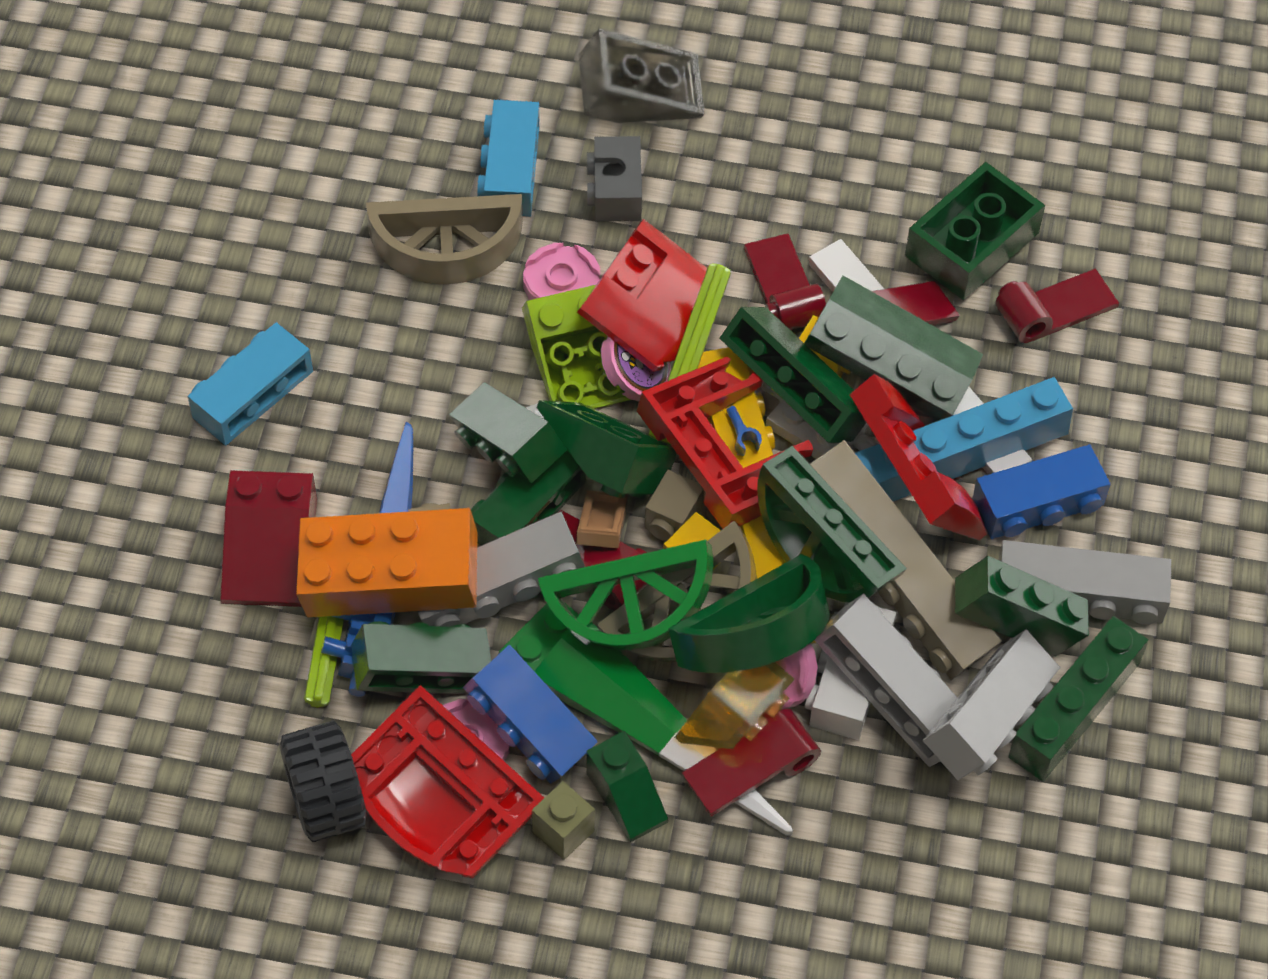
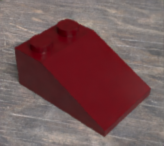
M230 470L225 505L221 604L302 607L297 597L300 518L316 517L317 493L313 473Z

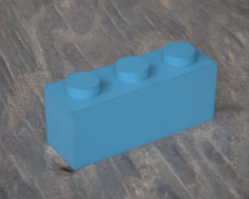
M493 101L492 115H485L484 138H490L489 145H482L481 168H486V175H479L477 196L522 194V214L531 217L540 130L539 102Z
M277 322L274 323L266 331H261L255 335L250 344L240 353L226 359L221 368L211 377L195 385L187 396L192 418L226 446L313 372L310 349Z

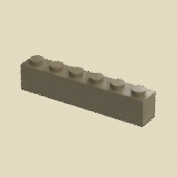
M845 440L810 463L816 472L907 568L899 578L878 591L885 603L894 606L902 616L907 632L913 638L919 639L926 647L932 664L939 672L946 673L950 680H953L1001 642L992 629L955 614L954 579Z

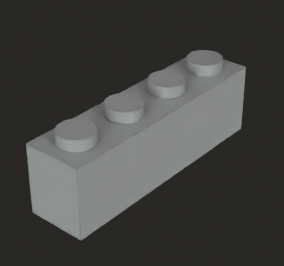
M562 512L478 547L476 608L418 611L422 622L430 626L451 627L457 624H466L478 618L491 617L503 607L517 601H527L534 598L541 591L538 578L585 567Z
M1007 540L1002 542L999 561L1087 599L1088 615L1094 618L1105 620L1115 616L1116 618L1134 620L1139 624L1163 623L1170 605L1171 559Z
M862 594L844 606L827 623L825 629L815 639V642L921 759L931 767L940 762V760L923 742V739L958 697L941 680L939 673L930 667L912 648L910 641L901 635L883 616L881 609Z
M1027 629L995 651L923 739V742L957 780L972 771L977 775L982 774L997 760L994 752L1003 748L1015 737L1014 726L1023 723L1035 711L1032 703L1042 699L1053 688L1050 680L1060 669V666Z

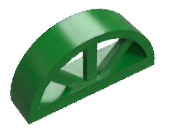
M705 539L540 577L538 581L544 599L552 612L565 626L592 643L611 649L637 650L648 648L670 639L668 628L699 612L712 581V546ZM696 567L693 582L688 593L659 576ZM640 579L680 604L664 621L647 630H644L635 581ZM621 584L631 634H608L588 628L615 585ZM595 590L576 619L565 605L562 597Z

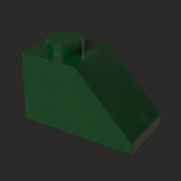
M625 731L586 750V774L630 843L668 823L667 814L649 769Z

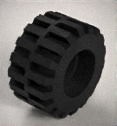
M332 720L282 735L280 751L288 783L303 831L311 842L365 827L367 815L363 794L352 755L341 727Z

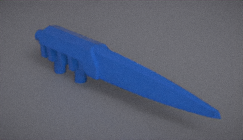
M405 422L379 513L408 512V509L412 507L413 428L408 422ZM396 612L332 616L348 620L349 628L345 641L325 636L321 653L341 658L337 675L351 679L348 690L351 695L362 697L366 693V691H357L351 649L353 640L362 624L383 621L393 625Z

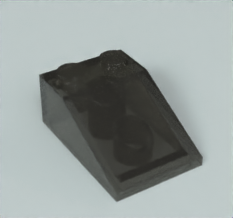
M598 29L578 54L584 115L615 123L697 119L702 118L705 114L697 53Z

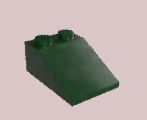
M538 401L536 408L540 414L549 422L587 477L603 484L601 491L617 498H624L626 494L637 498H645L646 494H654L667 470L671 471L677 456V452L671 444L662 440L658 441L656 437L582 403Z

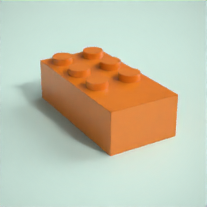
M470 508L300 518L297 597L307 618L476 608L478 532Z

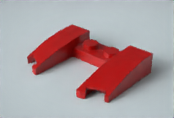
M727 356L642 391L637 408V413L658 441L665 438L668 440L706 492L703 503L722 529L733 521L740 527L761 516L757 494L759 472L765 462L781 453L779 452L743 468L707 420L708 417L761 387L763 382L755 372L744 381L726 372L731 361ZM809 440L793 446L803 458L812 455L813 446Z
M873 374L855 389L850 396L929 524L981 540L987 533L976 503L964 487L952 478L937 472L932 461L925 454L919 452L914 444L916 436L913 431L925 425L894 386Z

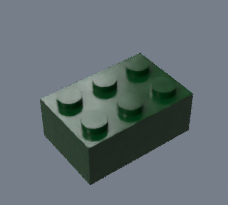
M984 162L909 228L905 257L964 301L1039 234L1045 204L989 163Z

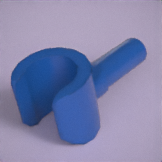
M735 406L727 408V414L737 434L736 453L740 456L745 455L746 448L742 442L744 440L753 442L756 451H759L762 441L759 431L755 428H747L744 425Z

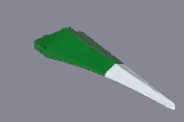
M547 603L499 650L498 654L510 644L562 702L618 733L625 731L629 739L683 771L717 751L620 650L597 645L576 634L556 617ZM565 603L569 611L577 619L579 614ZM591 622V624H590V626H589L588 628H591V629H593V630H596V631L601 632V631ZM755 789L735 801L736 804L784 835L791 836L793 832L792 827Z

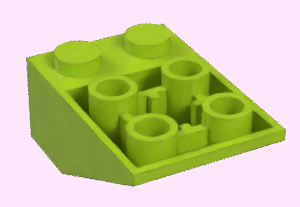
M596 285L528 300L522 306L531 347L550 401L577 402L596 409L631 400L622 394L625 391L619 385L613 386L602 365L601 347L603 341L608 336L577 313Z

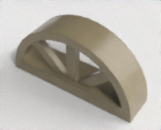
M522 194L366 202L369 234L379 256L386 264L400 274L430 284H458L490 273L511 255L522 232ZM497 231L490 239L480 233ZM440 234L441 253H429L418 250L434 235ZM452 234L461 235L476 247L453 253ZM412 236L404 244L395 238Z
M733 521L709 539L708 542L712 546L713 568L736 550L738 551L740 577L713 573L710 587L738 590L756 580V566L750 544L741 528ZM696 567L663 574L661 577L688 593L686 588L693 582ZM650 585L637 594L642 620H645L654 613L653 627L668 617L671 600L669 597ZM625 603L598 623L604 633L626 634L630 631ZM664 642L648 648L628 650L638 656L654 661L677 662L673 647H663Z

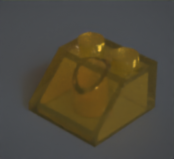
M776 662L749 670L728 672L711 689L674 738L683 744L733 749L744 736L752 741L768 723L763 716L767 713L773 718L788 702L790 698L784 692L795 679Z

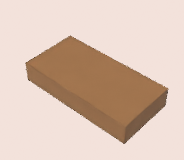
M587 491L577 531V544L619 548L627 511L628 495H625L624 498H617L601 491Z

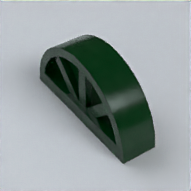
M793 446L762 465L758 477L757 494L766 530L785 562L800 554H804L817 563L821 571L826 597L845 603L852 602L862 594L869 598L899 578L906 571L907 568Z
M800 554L668 628L678 667L703 673H728L749 670L784 659L809 645L825 629L830 615L820 568L810 557Z

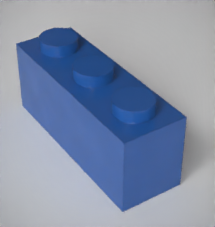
M1089 444L976 479L972 499L976 503L982 522L992 540L1001 536L1014 537L1028 528L1041 524L1045 526L1054 525L1064 517L1080 512L1081 514L1093 513L1105 504L1110 482Z
M510 644L463 687L468 693L467 699L472 707L482 715L487 713L497 724L496 730L502 740L511 747L517 746L528 758L526 764L532 773L542 780L546 778L550 784L564 775L586 754V750L592 748L598 742Z

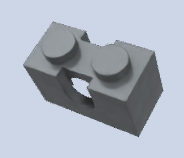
M640 136L594 137V152H587V175H595V183H587V206H595V221H641L642 177Z

